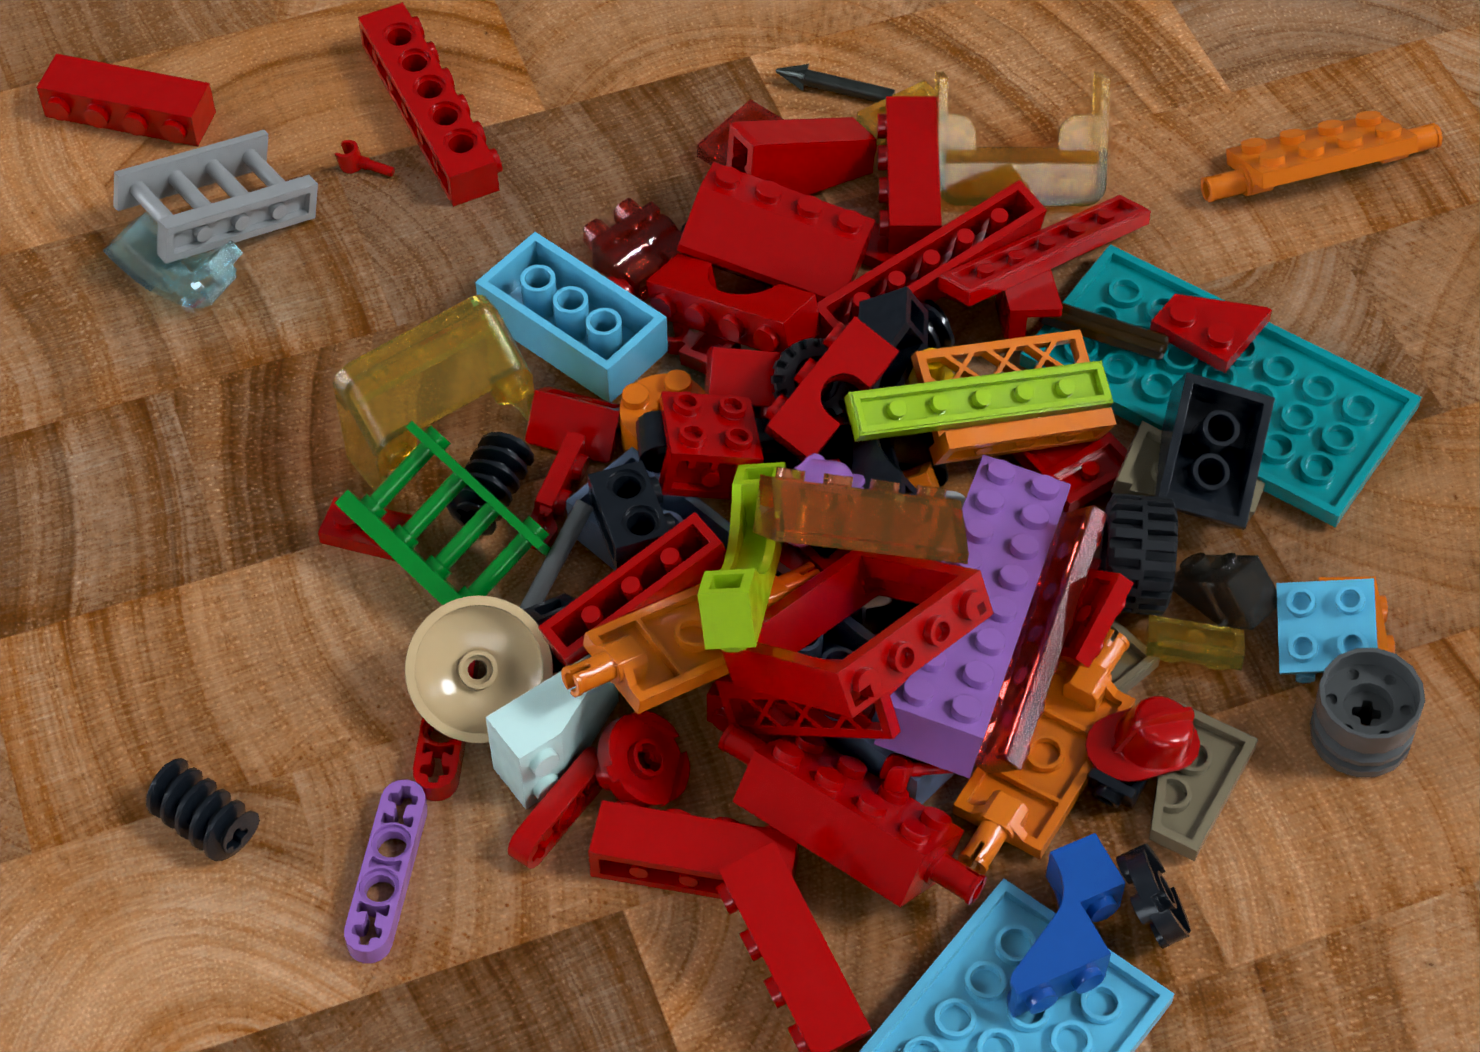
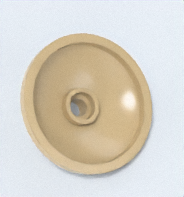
M476 595L458 598L433 611L414 633L405 660V679L408 693L415 708L424 720L437 731L453 739L471 743L489 742L486 717L553 676L550 647L538 629L539 625L515 604L491 596ZM472 661H481L485 665L486 673L483 678L473 679L469 675L468 666Z

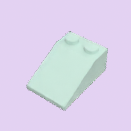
M589 654V655L585 656L584 658L580 659L579 661L575 662L574 664H576V663H578V662H580V661H582V660H585V659H587V658H589V657H592V656ZM561 672L486 717L493 769L525 809L541 801L578 756L592 745L619 702L618 689L613 683L609 681L575 698L570 694V691L576 688V686L567 690L563 683Z

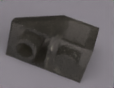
M1200 552L1184 559L1180 564L1181 569L1175 573L1173 591L1221 628L1253 630L1277 608V590L1258 555H1236L1235 553L1205 555V553Z

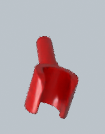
M353 140L341 142L344 154L335 153L339 167L347 174L355 173L362 168L389 177L394 175L395 167L362 156L358 144Z
M894 753L885 759L879 777L885 779V789L901 793L906 790L911 776L921 777L922 775L951 774L953 772L928 763L913 762L904 755Z

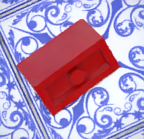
M1051 269L995 294V306L1004 339L1026 337L1027 318L1062 316L1063 306Z
M550 386L536 389L525 441L529 444L559 451L567 433L573 431L586 436L585 455L590 456L591 460L608 463L613 458L618 429L621 427L620 404Z

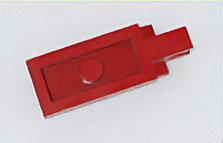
M573 431L567 433L536 496L534 509L530 516L550 534L543 541L550 548L558 536V526L555 520L557 516H566V500L573 495V491H570L575 480L579 482L583 480L590 462V456L584 454L586 436Z

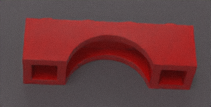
M676 254L646 280L651 307L665 315L667 321L673 323L676 321L689 326V328L761 351L782 353L796 342L808 338L814 339L822 331L816 294L783 284L751 294L725 293L717 289L712 263L683 254Z

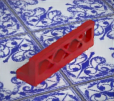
M825 659V660H829V661H833V662H837V663H838V662H840V661L843 660V659ZM730 674L718 678L715 683L729 725L737 722L741 727L753 734L894 739L901 730L890 695L908 678L874 702L879 722H872L861 712L854 718L841 715L838 721H831L817 708L734 686ZM851 691L853 701L861 697L860 692ZM739 699H745L761 712L759 717L745 718ZM778 700H785L800 713L799 718L790 719L775 706Z

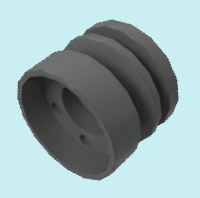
M1356 648L1338 655L1325 668L1319 684L1316 703L1309 724L1311 742L1320 758L1336 771L1354 777H1378L1395 770L1408 756L1425 704L1423 682L1413 666L1397 654L1379 648Z

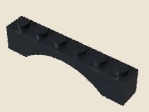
M907 286L859 302L858 319L899 350L895 360L871 389L905 385L914 368L911 356L916 351H923L928 347L929 312ZM851 432L850 443L853 454L852 469L850 470L852 474H860L865 478L864 485L857 492L856 512L847 521L851 531L873 549L923 536L924 496L901 471L895 453L894 437L855 442L853 432Z

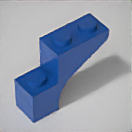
M1096 833L1053 850L1049 854L1045 877L1055 893L1059 910L1011 974V989L1007 996V1007L1013 1017L1027 1011L1031 1014L1043 1012L1054 1005L1059 997L1075 990L1079 994L1086 993L1096 988L1106 977L1111 953L1092 921H1103L1118 910L1126 882Z

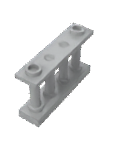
M260 130L115 171L113 207L117 211L141 205L158 223L157 255L167 264L314 219L316 217L318 183L310 175L285 181L267 163L269 134L265 130ZM254 172L267 187L248 192L235 177ZM217 183L230 198L211 203L197 188ZM180 194L193 209L173 215L159 199Z

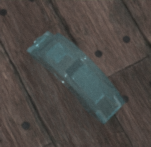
M147 212L131 221L103 250L126 274L149 291L178 305L191 308H203L214 303L236 279L237 275L235 273L237 269L233 264L243 254L236 244L230 240L212 252L200 253L165 264L157 255L158 223Z

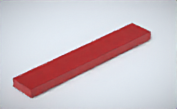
M1117 195L942 273L938 277V289L967 306L974 305L1148 225L1151 211L1122 195Z

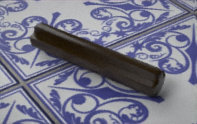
M1062 303V316L1039 317V321L1044 325L1063 331L1080 329L1082 336L1156 360H1162L1169 344V337L1165 334L1066 303Z

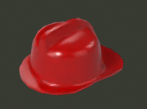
M1151 696L1141 700L1133 708L1110 714L1098 720L1088 732L1085 744L1088 759L1096 769L1121 782L1142 781L1186 768L1198 757L1200 749L1199 736L1193 725L1194 710L1192 707H1184L1174 699L1165 696Z

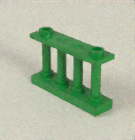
M413 421L406 426L421 442L371 496L366 493L360 499L347 489L335 502L347 516L441 605L467 596H487L532 546L544 556H547L551 549L543 542L550 534L529 515L523 522L517 518L445 451L451 443L432 425H429L425 431ZM435 454L453 473L403 526L398 524L392 529L381 519L387 513L384 508ZM468 485L486 503L435 557L431 554L425 560L414 550L419 544L417 538L462 489ZM501 515L519 533L468 588L464 585L458 591L446 580L452 574L449 569Z

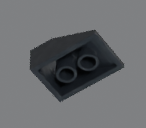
M1185 373L1171 388L1162 427L1155 496L1172 498L1178 512L1241 530L1246 529L1275 398L1192 373Z

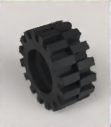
M826 338L801 340L792 344L780 354V358L775 361L772 368L775 369L774 375L771 376V385L774 384L775 392H773L775 400L780 394L789 398L796 390L798 383L794 380V377L809 358L814 359L816 362L821 359L829 349L823 344ZM845 381L832 382L828 392L821 397L825 411L832 417L841 414L846 407L844 397L848 392L857 391V387Z

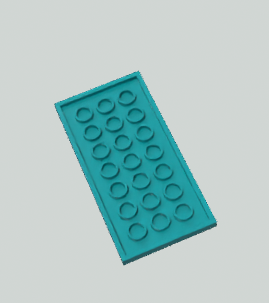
M1110 244L1062 303L1150 330L1151 320L1174 294L1216 300L1223 299ZM1268 322L1226 373L1217 370L1170 343L1162 360H1156L1083 337L1090 362L1102 360L1114 402L1108 408L1112 407L1114 414L1137 426H1140L1141 422L1144 421L1162 430L1171 388L1187 372L1274 397L1275 401L1257 477L1265 483L1263 491L1335 528L1413 417L1422 398ZM1044 325L1036 335L1064 331ZM1070 344L1054 346L1049 356L1063 365L1074 364L1075 362ZM1022 352L1019 365L1026 369H1033L1038 361Z

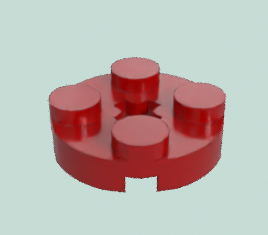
M644 711L640 714L633 712L629 715H623L609 723L600 736L597 752L599 765L596 768V779L604 790L612 791L613 795L620 801L631 802L641 807L659 809L680 796L686 788L690 774L687 751L680 753L679 746L674 740L679 737V734L660 715L650 711ZM641 751L645 753L644 761L650 765V769H644L638 760V753Z

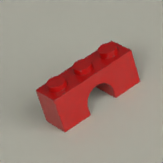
M856 316L847 326L839 322L823 342L829 349L818 362L809 358L794 377V380L800 385L789 398L780 394L764 415L770 420L765 432L802 462L813 453L819 454L840 426V423L825 411L821 402V391L828 384L836 381L849 382L860 390H869L895 360L899 350Z

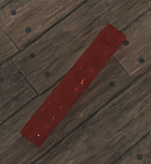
M1095 505L1062 513L975 763L977 767L988 774L1021 770L1023 763L1029 755L1030 742L1035 727L1044 711V701L1052 677L1059 667V657L1067 633L1073 625V615L1078 600L1087 584V574L1095 550L1101 542V533L1107 514Z

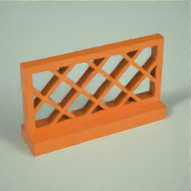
M1080 329L916 351L911 356L918 383L936 381L931 377L927 364L940 362L954 371L955 374L952 379L960 378V376L962 378L979 376L967 367L972 357L978 356L983 357L996 366L993 374L1001 373L1002 371H1021V369L1008 361L1014 351L1021 350L1038 361L1033 369L1042 368L1043 365L1045 367L1060 366L1063 364L1049 356L1054 346L1070 344L1075 361L1074 364L1090 362ZM963 358H964V360L962 361V363H960L959 361L956 360V359H963ZM1112 407L933 431L932 435L935 443L929 450L933 464L940 465L982 458L983 454L993 457L1098 441L1117 423Z

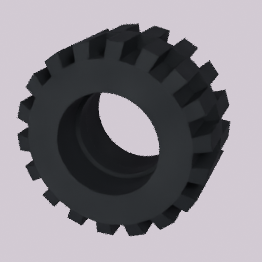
M1113 493L1107 503L1100 544V570L1121 573L1134 583L1126 597V604L1121 613L1162 616L1170 603L1178 547V515L1172 498Z

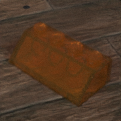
M776 467L775 476L760 474L753 533L780 542L968 564L969 551L961 501L946 498V488L917 485L916 494L899 492V482L871 479L870 488L852 486V476L824 473L823 482L805 480V470Z

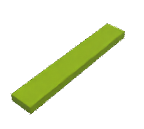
M1102 360L848 392L844 397L855 442L1108 408L1114 403Z

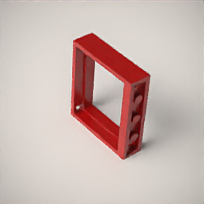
M857 546L766 609L756 647L747 648L735 653L722 650L721 652L734 686L854 718L994 613L980 570ZM878 595L919 604L838 663L797 653ZM851 691L860 692L861 697L853 701Z

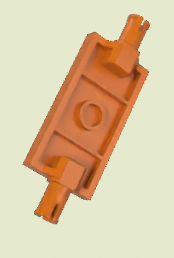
M1364 111L1358 113L1354 119L1346 121L1326 120L1320 122L1318 127L1308 130L1288 129L1280 132V136L1274 138H1249L1243 140L1240 146L1226 149L1227 165L1234 170L1202 177L1200 184L1201 192L1204 199L1210 203L1241 194L1245 196L1271 191L1274 186L1374 162L1384 164L1408 158L1409 154L1441 147L1443 141L1442 132L1435 123L1405 129L1399 123H1395L1381 115L1380 112Z
M809 561L782 575H775L766 609L820 573L819 569L808 573L809 570L815 567ZM700 584L585 632L583 646L592 657L576 664L565 666L561 671L562 680L567 690L576 686V688L570 691V694L576 698L584 692L610 681L634 711L640 714L729 674L721 649L705 650L697 596Z
M1110 629L1104 639V645L1100 654L1093 660L1089 668L1062 663L1052 656L1048 657L953 804V814L978 826L964 850L958 855L960 862L970 868L976 862L977 866L974 871L985 875L989 865L1004 842L1021 849L1039 860L1041 859L1088 784L1087 775L1092 767L1095 768L1088 759L1085 747L1089 730L1098 720L1135 706L1136 699L1119 691L1112 682L1111 672L1123 653L1130 646L1128 639L1123 634L1118 633L1115 640L1111 641L1110 639L1115 630Z

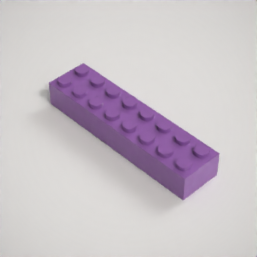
M983 454L941 562L980 570L994 614L910 675L890 695L901 732L894 739H875L874 745L970 778L1071 484Z

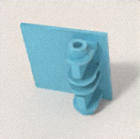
M1374 578L1276 583L1280 675L1295 674L1297 682L1311 683L1315 681V674L1324 673L1325 668L1338 655L1356 648H1378Z

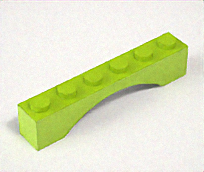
M785 462L742 464L737 467L732 483L730 530L725 559L721 570L704 571L697 594L705 650L721 649L724 652L735 653L757 646L784 544V539L777 527L775 517V497L780 483L787 475Z

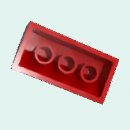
M713 162L699 187L677 251L774 286L783 284L816 294V299L819 302L855 280L865 258L875 219L861 215L854 210H847L822 201L815 196L805 195L788 189L773 181L749 175L734 167Z

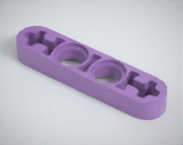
M408 779L392 782L384 789L381 795L344 927V938L349 954L356 961L362 963L380 961L389 954L392 948L426 821L428 806L424 790L417 782ZM404 798L412 799V804L407 805L403 815L404 825L397 823L398 813L396 805H401ZM389 839H400L406 843L404 852L396 857L383 856L379 853V848L381 844ZM379 882L389 883L395 888L393 895L388 900L382 902H375L367 897L369 888ZM369 916L375 917L374 925L377 937L371 938L368 945H362L359 937L366 936L370 925Z

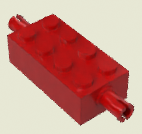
M737 722L731 723L723 732L718 743L719 750L727 752L747 765V769L732 802L895 905L902 907L936 883L964 900L968 905L973 904L982 892L987 876L979 874L952 857L965 830L952 823L951 817L944 811L935 807L924 806L911 798L907 790L898 793L885 789V781L867 771V766L862 761L852 756L839 754L826 746V741L822 737L785 735L767 743L741 727Z

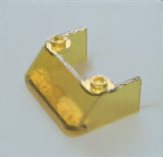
M935 72L940 193L943 200L952 205L977 206L1020 179L1043 206H1090L1097 203L1103 197L1107 185L1111 78L1104 73L1094 72L1092 114H1078L1067 118L1059 129L1058 148L976 147V130L973 123L961 114H947L948 77L944 72Z
M484 295L469 297L354 359L339 370L333 381L347 458L374 491L389 476L388 473L396 469L417 446V437L406 428L411 421L421 429H424L488 392L500 405L513 404L529 421L534 397L533 375L498 309Z

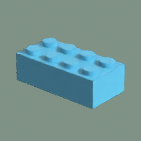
M537 232L532 233L475 282L479 316L605 401H614L627 385L636 381L668 351L667 317Z

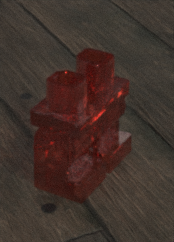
M627 198L619 203L614 210V221L616 224L609 228L601 219L596 218L583 228V241L592 251L593 267L600 274L603 273L605 277L612 276L627 281L633 288L635 297L641 301L649 298L647 285L640 288L642 280L651 277L678 253L693 257L677 251L683 231H679L669 217L660 214V208L652 201L642 207L631 198Z

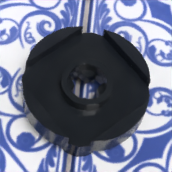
M1146 843L1117 856L1116 861L1123 877L1128 884L1133 883L1137 894L1130 896L1132 906L1143 925L1150 923L1152 932L1160 947L1164 949L1189 937L1188 933L1191 932V928L1181 900L1175 888H1170L1162 874L1166 871L1151 847Z

